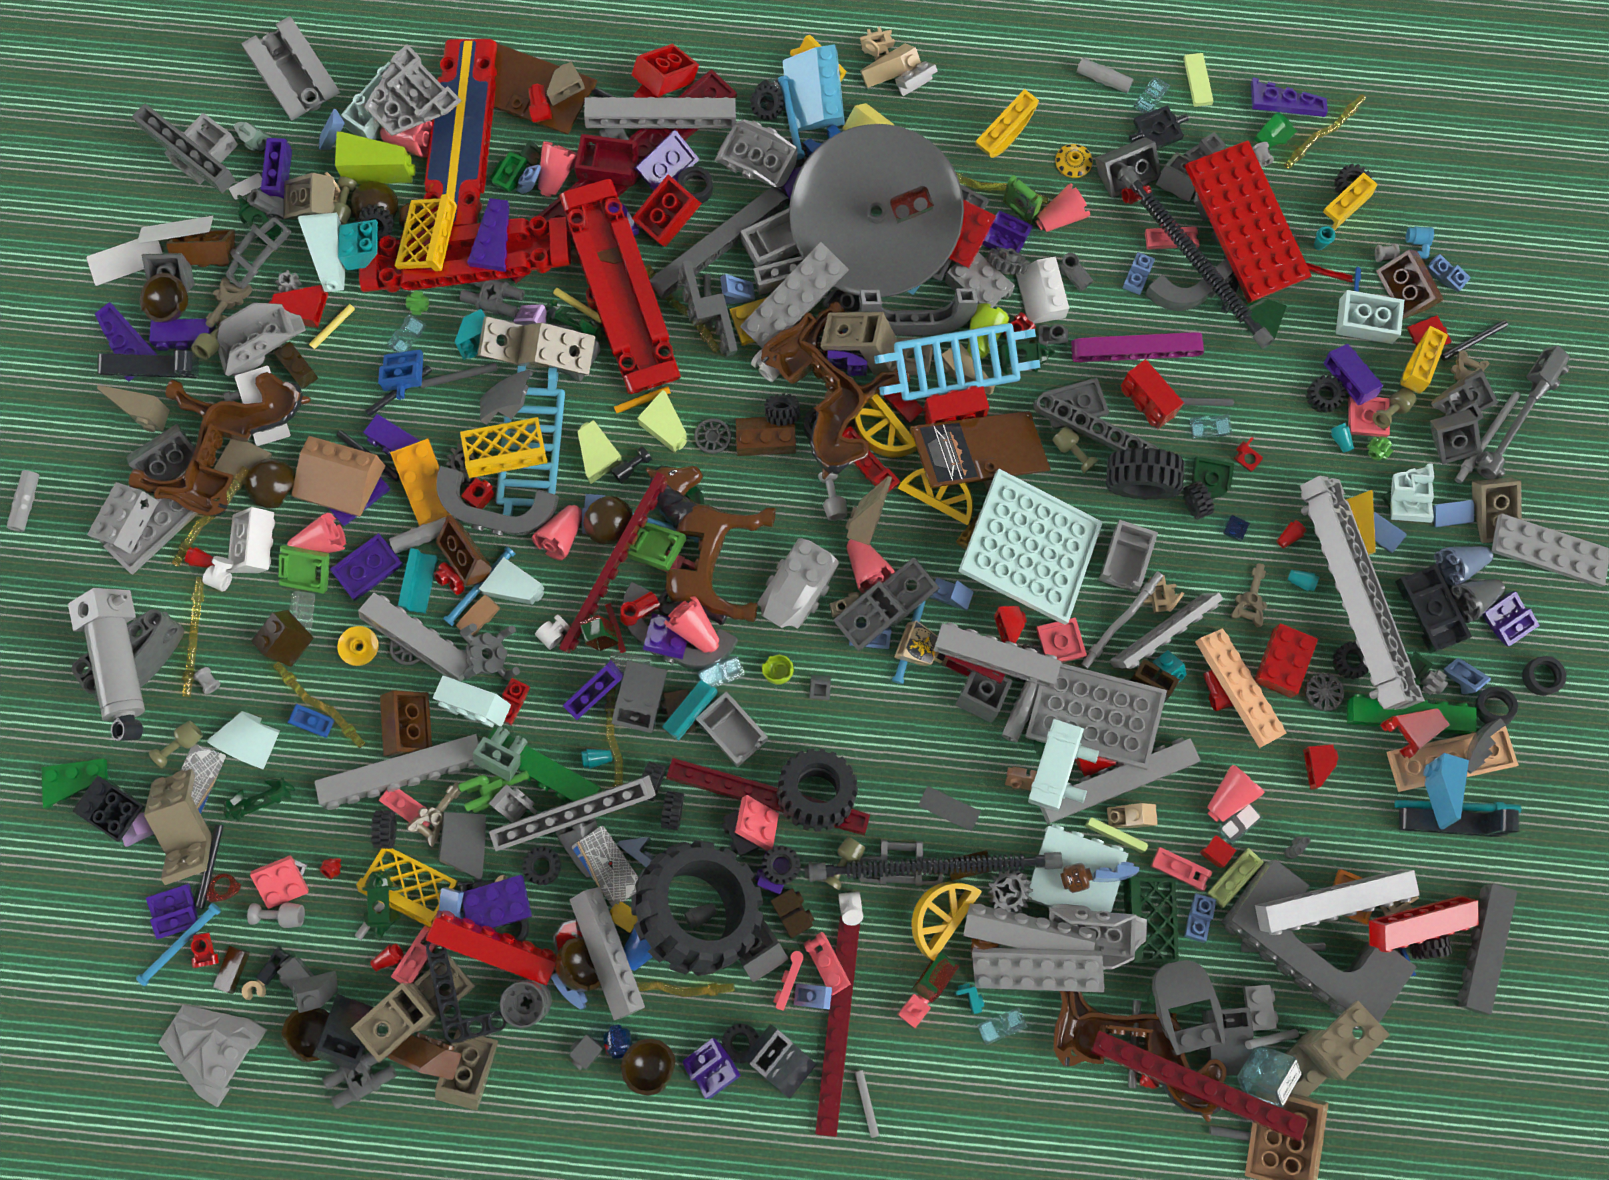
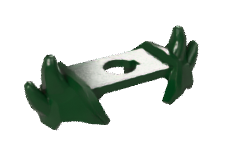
M237 195L240 203L238 214L242 223L248 222L252 226L253 218L257 215L262 216V224L260 226L257 225L261 228L269 221V218L263 211L251 206L245 197ZM276 224L265 234L275 241L281 234V228ZM259 236L257 237V242L268 245Z
M552 299L545 306L546 311H548L546 322H549L551 319H558L582 333L593 335L595 339L597 337L599 342L601 341L603 335L602 324L597 325L592 318H590V323L584 318L581 319L580 323L571 319L566 313L572 308L560 306L557 300Z
M1035 339L1030 340L1029 344L1016 345V350L1024 349L1026 351V357L1022 360L1018 359V363L1039 360L1041 365L1046 363L1048 358L1055 353V350L1047 349L1046 345L1039 343ZM1003 342L997 348L1000 368L1004 369L1007 375L1010 370L1008 365H1011L1007 342ZM988 354V355H987V358H988L990 361H991V354ZM1035 368V369H1031V370L1034 371L1035 373H1037L1039 368Z
M281 777V779L267 778L264 782L271 786L270 790L244 799V791L240 789L233 798L224 801V815L226 818H229V814H231L234 819L239 821L246 814L274 803H280L281 797L291 800L289 790L295 791L296 789L293 785L286 782L284 777ZM265 798L262 803L254 805L257 800Z
M386 871L372 872L365 883V887H362V890L367 891L368 911L364 913L363 919L366 925L375 931L379 941L382 939L384 932L401 918L399 913L393 909L390 916L389 890H399L400 887L394 886ZM375 901L384 903L385 907L381 912H376L372 907Z

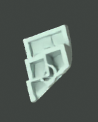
M1427 464L1426 467L1416 470L1413 468L1407 472L1393 475L1390 501L1391 520L1432 523L1434 518L1432 507L1434 499L1432 485L1434 479L1433 464Z
M241 711L234 719L211 736L207 742L234 758L264 769L280 730L261 724L262 718Z

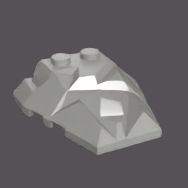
M407 44L392 57L391 64L387 71H384L379 85L375 87L364 107L393 136L449 113L461 102V99L448 86L444 88L421 64V58Z
M183 1005L162 1036L159 1045L198 1096L219 1107L231 1088L227 1085L248 1051L257 1047L267 1029L250 1018Z

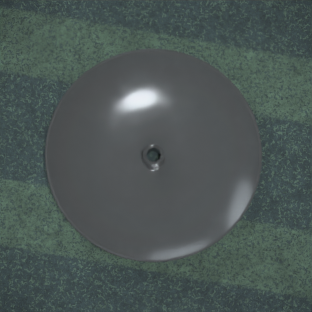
M888 124L857 126L840 132L825 141L804 163L796 178L791 194L789 208L790 225L795 244L803 259L822 242L849 269L833 287L859 296L860 290H880L881 297L893 296L907 292L926 282L938 272L952 254L963 224L964 204L962 189L956 172L947 157L922 135L903 127ZM920 186H925L928 188L934 207L932 210L925 212L923 214L917 213L919 211L932 207L926 191L921 192V189L920 191L914 190V193L913 191L906 193L908 195L904 194V196H899L901 198L897 197V199L894 200L895 203L891 205L890 200L897 195L903 194ZM875 209L882 211L881 215L877 217L871 213ZM911 215L910 219L907 218V220L902 221L900 223H897L896 218L901 219Z

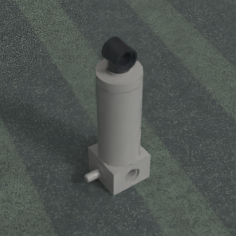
M92 588L68 603L73 631L85 633L102 720L113 722L111 725L112 738L116 741L139 740L143 733V726L140 720L135 719V717L143 714L145 708L127 622L136 618L131 591Z

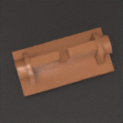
M1015 766L1012 768L1008 767L1005 785L1016 789L1031 790L1037 771L1031 770L1030 776H1026L1027 769Z

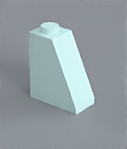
M504 557L479 588L482 594L489 597L531 605L535 601L538 602L544 594V587L540 582Z

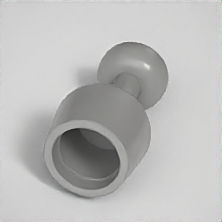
M821 472L818 474V478L822 483H826L829 498L823 503L826 516L830 521L841 520L847 517V504L845 498L836 495L833 481L837 479L838 474H829L824 480L822 479Z
M289 902L283 903L279 911L262 910L259 904L252 903L247 913V920L250 925L257 924L261 919H278L279 925L283 928L300 927L305 917L303 905Z

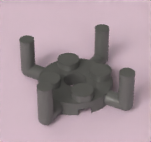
M474 623L460 631V635L468 642L466 646V660L469 667L463 674L464 678L469 679L477 674L489 675L497 672L503 679L508 680L520 673L518 667L508 671L503 667L507 657V650L501 642L516 632L515 626L511 625L500 631L496 637L490 633L473 637L471 633L477 630V626ZM482 650L488 652L489 659H485L482 656Z

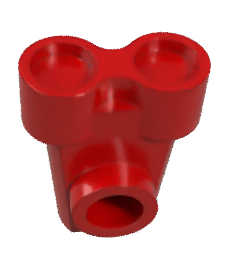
M1022 312L1014 317V321L1010 323L1013 325L1014 332L1036 329L1035 324L1028 320ZM1004 332L1003 337L1007 340L1006 332Z
M446 562L441 563L438 571L434 572L437 583L440 586L448 584L456 595L461 594L465 589L462 580L452 565L449 566Z
M210 933L193 935L191 950L194 953V957L191 958L192 967L198 968L218 964V953H214ZM202 940L206 943V947L201 945Z

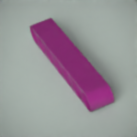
M1189 332L1077 338L1071 341L1073 362L1081 363L1196 357L1204 354L1202 333Z

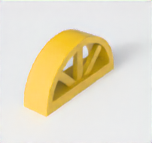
M1024 89L975 141L976 146L991 158L1000 155L1012 144L1027 125L1039 100Z
M1432 326L1428 328L1405 367L1400 385L1418 394L1428 387L1448 334Z
M878 393L868 401L873 409L863 408L855 418L857 434L868 442L871 451L881 456L903 457L915 452L917 447L912 435ZM860 415L881 417L882 421L868 431H865ZM887 425L889 427L887 445H883L871 438L872 435ZM894 435L900 440L903 446H893Z
M924 468L908 475L898 487V489L966 525H969L972 519L974 503L972 493L966 483L959 484L965 494L941 501L948 486L940 487L936 497H934ZM921 475L926 492L909 483ZM967 500V514L950 506V504Z
M944 882L933 886L921 896L914 908L911 926L914 941L924 956L932 961L936 959L967 914L970 903L974 904L981 894V890L960 882ZM955 889H965L957 901ZM947 890L951 909L949 914H946L932 903L935 897ZM927 908L944 920L941 925L923 928V918ZM935 933L930 942L926 944L924 935Z

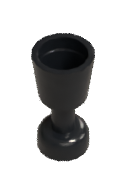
M643 446L637 449V456L629 462L624 460L610 468L611 473L620 484H623L634 473L633 468L642 461L649 463L652 460L650 454Z

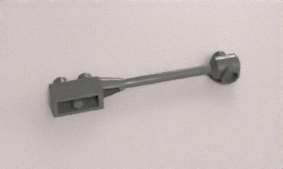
M1559 345L1545 348L1526 378L1532 383L1528 400L1496 451H1484L1476 458L1475 462L1479 465L1477 472L1482 477L1499 479L1504 475L1505 470L1502 467L1505 464V459L1502 455L1535 402L1547 391L1556 389L1560 385L1559 375L1562 376L1569 371V367L1566 365L1570 359L1569 355Z

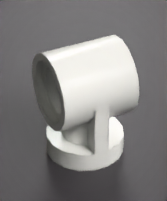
M761 349L754 356L751 365L755 368L760 366V374L768 381L773 382L780 372L778 369L767 366L761 361L763 350Z
M214 556L212 563L215 566H210L205 571L203 583L217 590L225 591L232 580V574L226 571L232 568L233 561L224 557Z
M558 614L554 617L555 623L552 624L548 621L535 633V636L548 649L554 648L561 642L564 637L561 632L564 630L568 632L570 626Z
M860 892L838 894L843 922L851 926L859 924L863 919Z

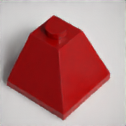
M1002 606L997 609L994 615L1001 641L1003 643L1009 641L1016 644L1025 626V622H1027L1024 611H1021L1019 606Z

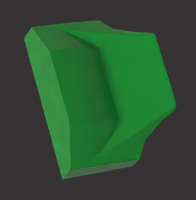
M1278 112L1265 124L1254 140L1257 143L1268 142V150H1270L1275 145L1286 144L1297 130L1285 116Z
M509 151L506 158L499 161L490 176L492 184L507 192L514 190L519 178L525 171L527 165L526 158Z

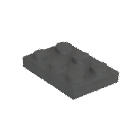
M1098 378L1042 393L1050 394L1098 418L1108 416L1110 413ZM1043 400L1045 408H1048L1047 401ZM1058 408V414L1061 417H1065L1064 409ZM1075 417L1076 424L1083 422L1082 418ZM1049 419L1053 430L1065 427Z

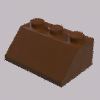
M235 229L210 230L206 233L171 238L167 243L168 253H182L190 265H198V267H206L210 264L226 266L233 259L229 252L233 248L235 249Z
M1408 250L1376 270L1389 296L1404 300L1402 319L1426 311L1444 300L1418 251Z
M766 417L736 418L737 456L796 454L794 421L793 424L786 423V426H783V424L777 426L776 423L773 425L771 422H768Z
M447 515L436 543L465 586L485 582L492 569L489 562L482 555L479 547L476 546L463 525L452 515Z
M393 690L380 695L383 756H402L432 747L429 692Z
M417 1032L416 1036L410 1035L386 1058L419 1073L453 1080L462 1054L454 1051L455 1046L442 1043L441 1040L429 1038V1035Z

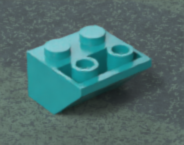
M377 220L339 225L338 258L346 270L366 268L377 255Z
M482 309L463 318L456 336L455 344L463 360L471 359L478 354L483 320L486 317Z

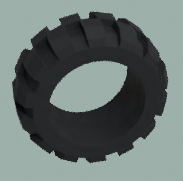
M695 840L692 844L683 841L670 846L663 853H659L641 872L635 883L637 891L632 896L631 913L637 916L638 919L634 928L639 940H647L651 946L647 952L659 963L662 960H666L670 963V970L685 975L690 971L697 976L713 974L720 969L727 968L744 956L755 943L754 935L760 932L763 912L758 911V907L763 904L760 886L754 887L751 881L755 875L746 863L741 866L735 860L737 854L723 846L716 850L712 842ZM683 875L694 876L706 881L717 891L723 901L726 912V925L720 940L706 941L697 939L687 934L676 923L668 903V890L673 877Z

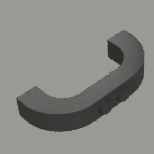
M1213 231L1211 237L1221 246L1215 231ZM1224 252V260L1215 269L1221 274L1224 281L1226 280L1227 284H1229L1233 279L1231 277L1234 275V272ZM1161 275L1148 287L1145 295L1162 308L1184 311L1199 306L1209 297L1212 299L1217 293L1213 291L1214 289L1210 287L1211 285L1207 284L1204 278L1192 287L1181 288L1173 285L1165 276Z
M975 288L956 289L952 302L938 310L890 311L882 307L880 290H860L859 294L861 312H883L895 336L939 335L954 331L965 325L973 317L978 305Z
M441 466L438 471L436 485L438 497L442 505L452 516L472 525L471 528L483 531L486 528L490 529L492 534L502 536L503 533L511 535L530 534L537 531L552 518L558 505L559 497L557 495L537 490L531 509L521 516L511 517L470 507L462 501L460 496L463 473Z
M631 582L625 593L623 604L640 598L649 593V590ZM631 611L624 613L627 616L634 615ZM640 618L635 625L627 626L631 635L644 646L649 626L644 623L643 618ZM719 629L717 632L719 647L712 653H704L699 649L686 647L683 660L666 655L662 656H664V661L672 665L675 662L689 669H708L727 659L737 645L738 640L735 636Z

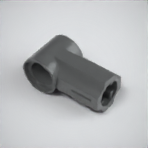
M258 189L251 190L247 197V202L251 206L266 213L269 219L283 220V198L269 196Z
M1067 253L1063 256L1059 264L1060 273L1067 276L1079 292L1083 291L1094 280L1081 266L1076 254ZM1065 262L1071 263L1072 267L1067 266Z

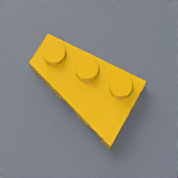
M1373 490L1346 499L1350 505L1368 555L1376 552Z

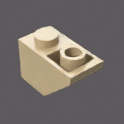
M1139 803L1107 808L1108 825L1113 828H1138L1158 825L1155 804Z

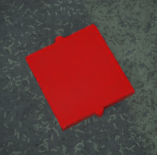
M1438 315L1407 327L1413 339V344L1418 345L1430 326L1448 334L1446 332L1447 328L1443 326ZM1449 335L1447 336L1444 346L1452 343Z

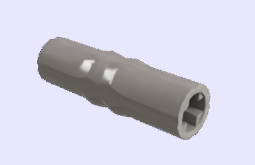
M1086 58L1081 59L1076 73L1126 94L1133 82V78Z
M26 470L21 472L6 526L8 529L19 532L25 531L32 503L35 499L39 474Z
M446 517L389 538L394 553L397 554L438 538Z
M1025 681L1002 733L1003 738L1011 742H1018L1024 726L1029 720V715L1033 711L1039 688L1038 684Z

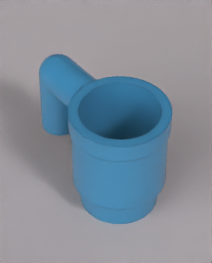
M1415 226L1414 228L1409 227L1407 229L1406 243L1422 245V251H1418L1422 259L1429 257L1430 246L1434 238V228Z

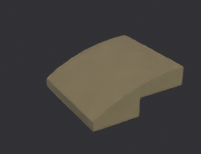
M231 439L214 469L234 475L233 479L245 485V477L249 469L256 462L270 459L272 454L252 443Z

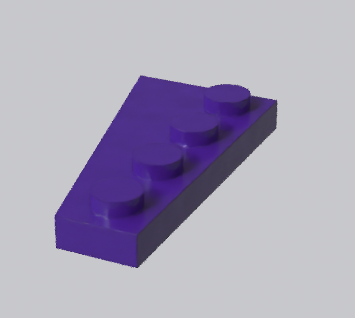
M1252 78V109L1326 117L1328 112L1327 98L1306 92L1299 94L1293 88L1286 87V89L1275 87V83L1268 82L1265 84L1258 82V78Z
M489 199L467 261L470 267L506 272V241H508L507 226L509 224L510 206L507 200Z
M111 302L95 313L114 354L157 355ZM124 376V377H125V379L129 382V381H131L135 376Z

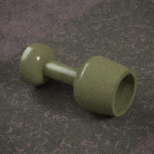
M339 177L338 185L342 189L338 202H333V213L338 214L341 225L347 224L351 215V209L346 205L349 191L356 189L357 182L348 177Z
M221 315V320L216 324L217 327L211 334L201 333L198 335L191 347L196 356L207 360L219 350V342L217 341L220 322L227 319V316Z
M1402 388L1392 394L1389 398L1390 407L1386 411L1378 410L1373 414L1374 423L1380 428H1388L1392 423L1391 416L1394 413L1405 414L1412 408L1416 402L1415 393L1408 388Z
M1067 426L1052 439L1061 452L1066 453L1071 450L1083 463L1081 470L1084 474L1099 461L1096 457L1088 458L1076 445L1079 441V436Z
M192 721L177 727L174 730L175 740L163 750L153 749L149 752L151 759L159 767L163 768L166 766V757L180 746L187 749L192 748L203 737L201 730Z
M848 836L838 848V854L842 859L837 866H847V862L852 863V861H855V864H857L866 847ZM841 875L826 877V880H823L837 890L841 888V882L838 880Z

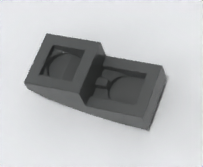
M1213 132L1202 139L1197 146L1184 153V156L1197 160L1223 150L1226 145Z

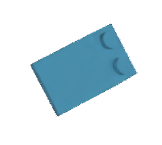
M1446 753L1435 758L1424 769V776H1426L1425 786L1440 829H1445L1461 819L1469 764L1467 759Z

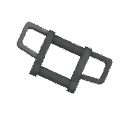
M270 219L261 228L253 224L250 227L251 231L240 244L229 252L234 260L226 272V276L239 288L245 289L253 277L259 272V267L291 234V230L278 219ZM278 224L283 228V232L273 241L265 233ZM259 236L268 245L256 260L250 264L241 254L254 238ZM241 264L249 272L241 282H238L234 278V273Z
M881 839L880 856L861 857L860 863L863 865V861L882 860V864H884V860H887V850L916 851V863L917 858H920V862H922L923 841L905 843L887 842V840ZM916 871L914 876L894 875L891 877L888 874V877H885V873H883V877L864 878L863 874H861L859 880L861 882H873L884 885L886 883L915 884V886L938 885L943 881V874L938 872L937 880H922V871L921 875H918Z

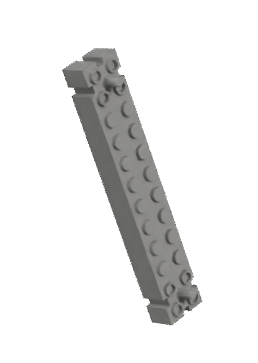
M1320 475L1300 485L1301 497L1306 503H1309L1308 506L1301 509V513L1303 515L1308 514L1310 519L1313 520L1315 534L1321 541V550L1329 563L1328 569L1334 576L1336 581L1335 587L1343 600L1342 606L1348 613L1349 625L1355 632L1357 646L1361 649L1364 656L1363 662L1369 669L1370 681L1374 687H1378V689L1369 693L1372 699L1377 698L1383 709H1405L1425 701L1419 685L1415 683V674L1350 505L1343 496L1345 492L1340 480L1335 478L1328 479V477Z

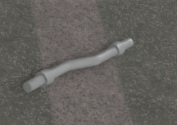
M1157 571L1151 580L1143 585L1141 593L1132 605L1107 629L1097 644H1093L1089 650L1090 653L1081 663L1084 668L1088 669L1095 658L1100 657L1103 653L1102 649L1114 633L1136 613L1146 598L1153 594L1155 586L1163 577L1160 572Z

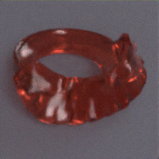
M219 874L210 882L206 899L209 902L227 900L239 892L241 884L237 883L236 879L230 874ZM221 878H228L230 880L228 892L219 895L215 892V883Z

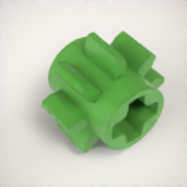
M414 290L411 295H407L406 308L410 309L413 315H421V312L423 313L428 310L429 298L423 295V291Z
M1382 436L1378 439L1374 437L1366 446L1370 449L1368 455L1377 461L1381 459L1386 460L1393 452V449L1390 448L1392 446L1391 441Z

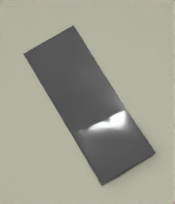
M927 786L918 805L970 831L973 830L981 812Z

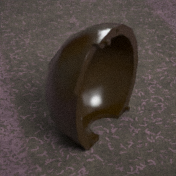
M369 181L360 185L354 190L350 199V209L355 221H358L359 214L364 207L367 208L368 205H372V208H374L375 204H378V208L384 206V211L388 209L390 211L389 215L392 214L394 218L398 210V198L395 191L386 184L377 181ZM371 218L368 220H377L378 226H383L382 221L379 219Z
M159 273L152 276L141 290V310L154 322L168 323L178 319L188 306V293L184 284L170 273Z
M263 459L256 462L249 469L245 477V490L249 498L257 505L264 508H279L293 488L295 472L285 462L277 459Z
M605 496L597 499L588 507L584 515L583 524L586 534L591 540L599 544H617L633 516L632 509L625 501L615 496Z
M579 938L569 939L560 948L556 958L555 966L559 980L569 989L578 992H586L598 988L601 984L593 962L590 959L585 941Z
M317 1008L301 1013L297 1009L285 1020L281 1032L282 1042L286 1049L299 1061L306 1063L321 1060L312 1056L329 1014L325 1009Z
M651 1038L640 1040L630 1046L623 1056L621 1063L622 1078L628 1088L636 1094L646 1096L660 1094L668 1085L673 1074L676 1062L675 1055L670 1047L661 1040Z

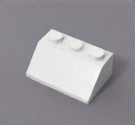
M1056 257L1036 260L1028 265L1024 274H1016L1028 320L1036 324L1066 318L1069 305Z
M250 507L233 514L228 559L233 561V566L231 569H227V572L260 573L269 569L271 564L270 548L273 545L272 529L275 525V520L273 519L274 512Z

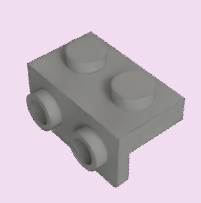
M925 61L918 64L913 70L906 71L896 78L895 81L900 94L905 96L932 80V74L938 71L936 65Z
M507 784L489 803L511 822L518 821L528 809L533 814L538 812L532 807L535 804L517 787L511 789Z
M1270 985L1243 987L1245 1007H1250L1253 1031L1277 1029L1278 1015L1273 1007L1275 994Z

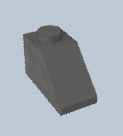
M336 971L292 981L294 1002L299 1013L321 1008L338 992Z

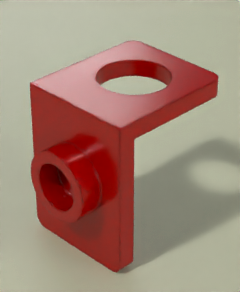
M1253 437L1247 443L1243 441L1238 446L1236 451L1239 453L1234 458V460L1250 472L1263 459L1260 454L1248 446L1254 439ZM1245 455H1253L1255 463H1246L1244 460Z

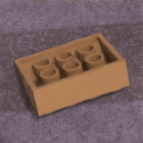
M309 436L300 452L291 496L360 517L385 468V464L375 454Z
M1258 1088L1256 1098L1308 1120L1302 1141H1296L1253 1122L1245 1176L1258 1180H1318L1329 1102L1289 1094L1282 1106L1277 1091Z

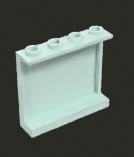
M1052 824V827H1046L1039 855H1044L1045 852H1061L1063 866L1062 869H1045V867L1036 868L1035 866L1031 884L1029 885L1033 892L1028 895L1032 900L1028 901L1048 908L1056 904L1086 906L1091 911H1108L1111 913L1120 881L1092 882L1091 880L1089 889L1071 893L1068 889H1064L1060 873H1063L1064 867L1076 863H1083L1085 868H1090L1092 876L1095 870H1099L1100 867L1111 868L1112 872H1114L1118 864L1126 862L1128 853L1123 852L1124 848L1111 845L1109 847L1103 845L1104 841L1083 838L1084 834L1076 831L1068 833L1059 825Z

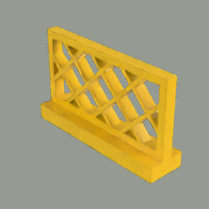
M442 194L441 199L411 200L395 263L397 269L432 268L434 271H442L457 204L449 194ZM439 205L438 210L432 214L430 210ZM416 206L425 207L420 212L415 214ZM429 212L431 216L421 222L420 218ZM435 220L434 226L428 230L426 226ZM419 221L420 225L411 231V226ZM425 229L427 232L418 239L415 235ZM431 236L430 243L424 247L422 243ZM414 237L416 241L407 247V242ZM421 245L423 249L413 255L412 251ZM427 253L426 261L419 262L418 259ZM408 254H411L412 258L407 262H403V259Z
M538 417L460 432L469 478L548 463ZM536 424V429L532 434L524 430L528 425ZM508 429H515L517 431L512 438L505 434ZM488 433H496L497 436L493 441L485 438ZM521 433L529 437L524 444L516 440ZM475 436L478 439L471 445L466 442V437ZM501 437L509 441L504 448L497 444ZM532 440L540 444V447L533 449L527 446ZM482 441L489 444L485 451L477 448ZM512 444L521 447L517 452L508 451ZM493 447L501 451L497 456L488 454ZM473 451L481 455L476 460H469V456Z
M393 848L381 849L365 876L360 878L356 884L358 891L367 896V891L362 890V887H365L369 875L375 871H384V869L397 866L399 875L390 879L392 882L400 879L403 889L397 891L389 890L390 908L431 927L434 917L439 910V904L435 911L426 908L425 901L437 898L438 903H440L439 897L441 892L438 893L436 883L446 881L450 883L449 888L454 889L458 881ZM388 852L394 855L396 862L383 865L382 858ZM410 863L414 871L401 874L399 865ZM428 872L431 874L432 880L419 883L417 874ZM415 875L417 885L405 888L403 878ZM433 884L436 894L423 897L421 888ZM419 888L421 898L413 901L408 899L406 892Z

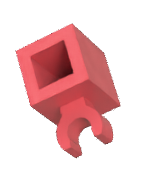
M912 994L897 1015L913 1028H916L931 1008L927 1005L929 1000H926L919 994L918 996Z

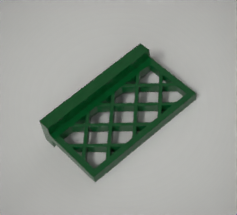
M1132 876L1124 879V914H1134L1140 918L1147 919V924L1154 931L1146 938V942L1141 944L1135 951L1134 960L1128 963L1165 962L1169 964L1178 962L1175 878ZM1140 882H1146L1152 888L1146 896L1140 890ZM1162 883H1169L1170 892L1166 896L1158 889ZM1154 892L1163 899L1157 906L1148 899ZM1145 902L1153 909L1147 917L1141 912V906ZM1164 903L1170 907V914L1167 917L1159 911ZM1155 913L1163 920L1157 928L1150 921V918ZM1165 924L1171 928V935L1168 938L1160 932ZM1156 934L1164 941L1158 949L1150 942ZM1146 945L1155 952L1149 959H1143V948ZM1166 945L1172 950V959H1166L1160 953Z

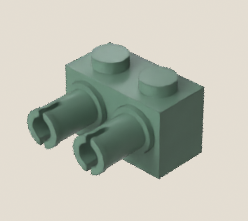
M499 726L491 740L486 737L482 738L473 752V763L510 782L521 765L520 754L528 741L525 738L520 740L521 736H516L509 749L503 747L502 744L510 733L507 729L502 731L503 727Z

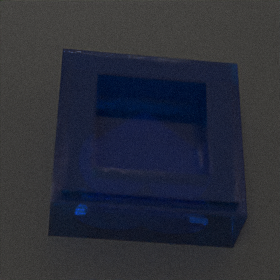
M1231 515L1223 534L1241 542L1250 523Z

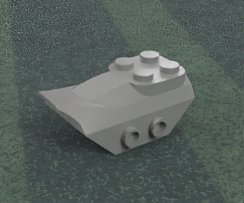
M744 119L734 124L731 132L727 134L717 152L718 155L714 161L727 166L734 173H737V171L741 172L748 179L755 178L773 187H781L787 182L796 165L797 147L777 134V131L773 128L767 127L766 129L754 120L750 122Z
M252 303L221 321L217 341L219 342L218 353L225 375L235 377V375L251 371L260 366L267 353L306 331L302 317L286 311L282 304Z
M798 538L786 559H781L776 567L778 571L775 576L771 575L766 583L768 587L758 601V606L761 607V616L781 628L793 626L798 629L811 612L815 613L820 604L818 603L821 596L825 597L830 589L828 584L839 564L838 560L827 550L815 543Z
M1056 904L1049 908V921L1064 922L1071 926L1087 927L1096 931L1094 951L1103 952V970L1114 969L1134 960L1135 951L1141 944L1146 942L1147 919L1140 918L1134 914L1091 911L1086 906Z

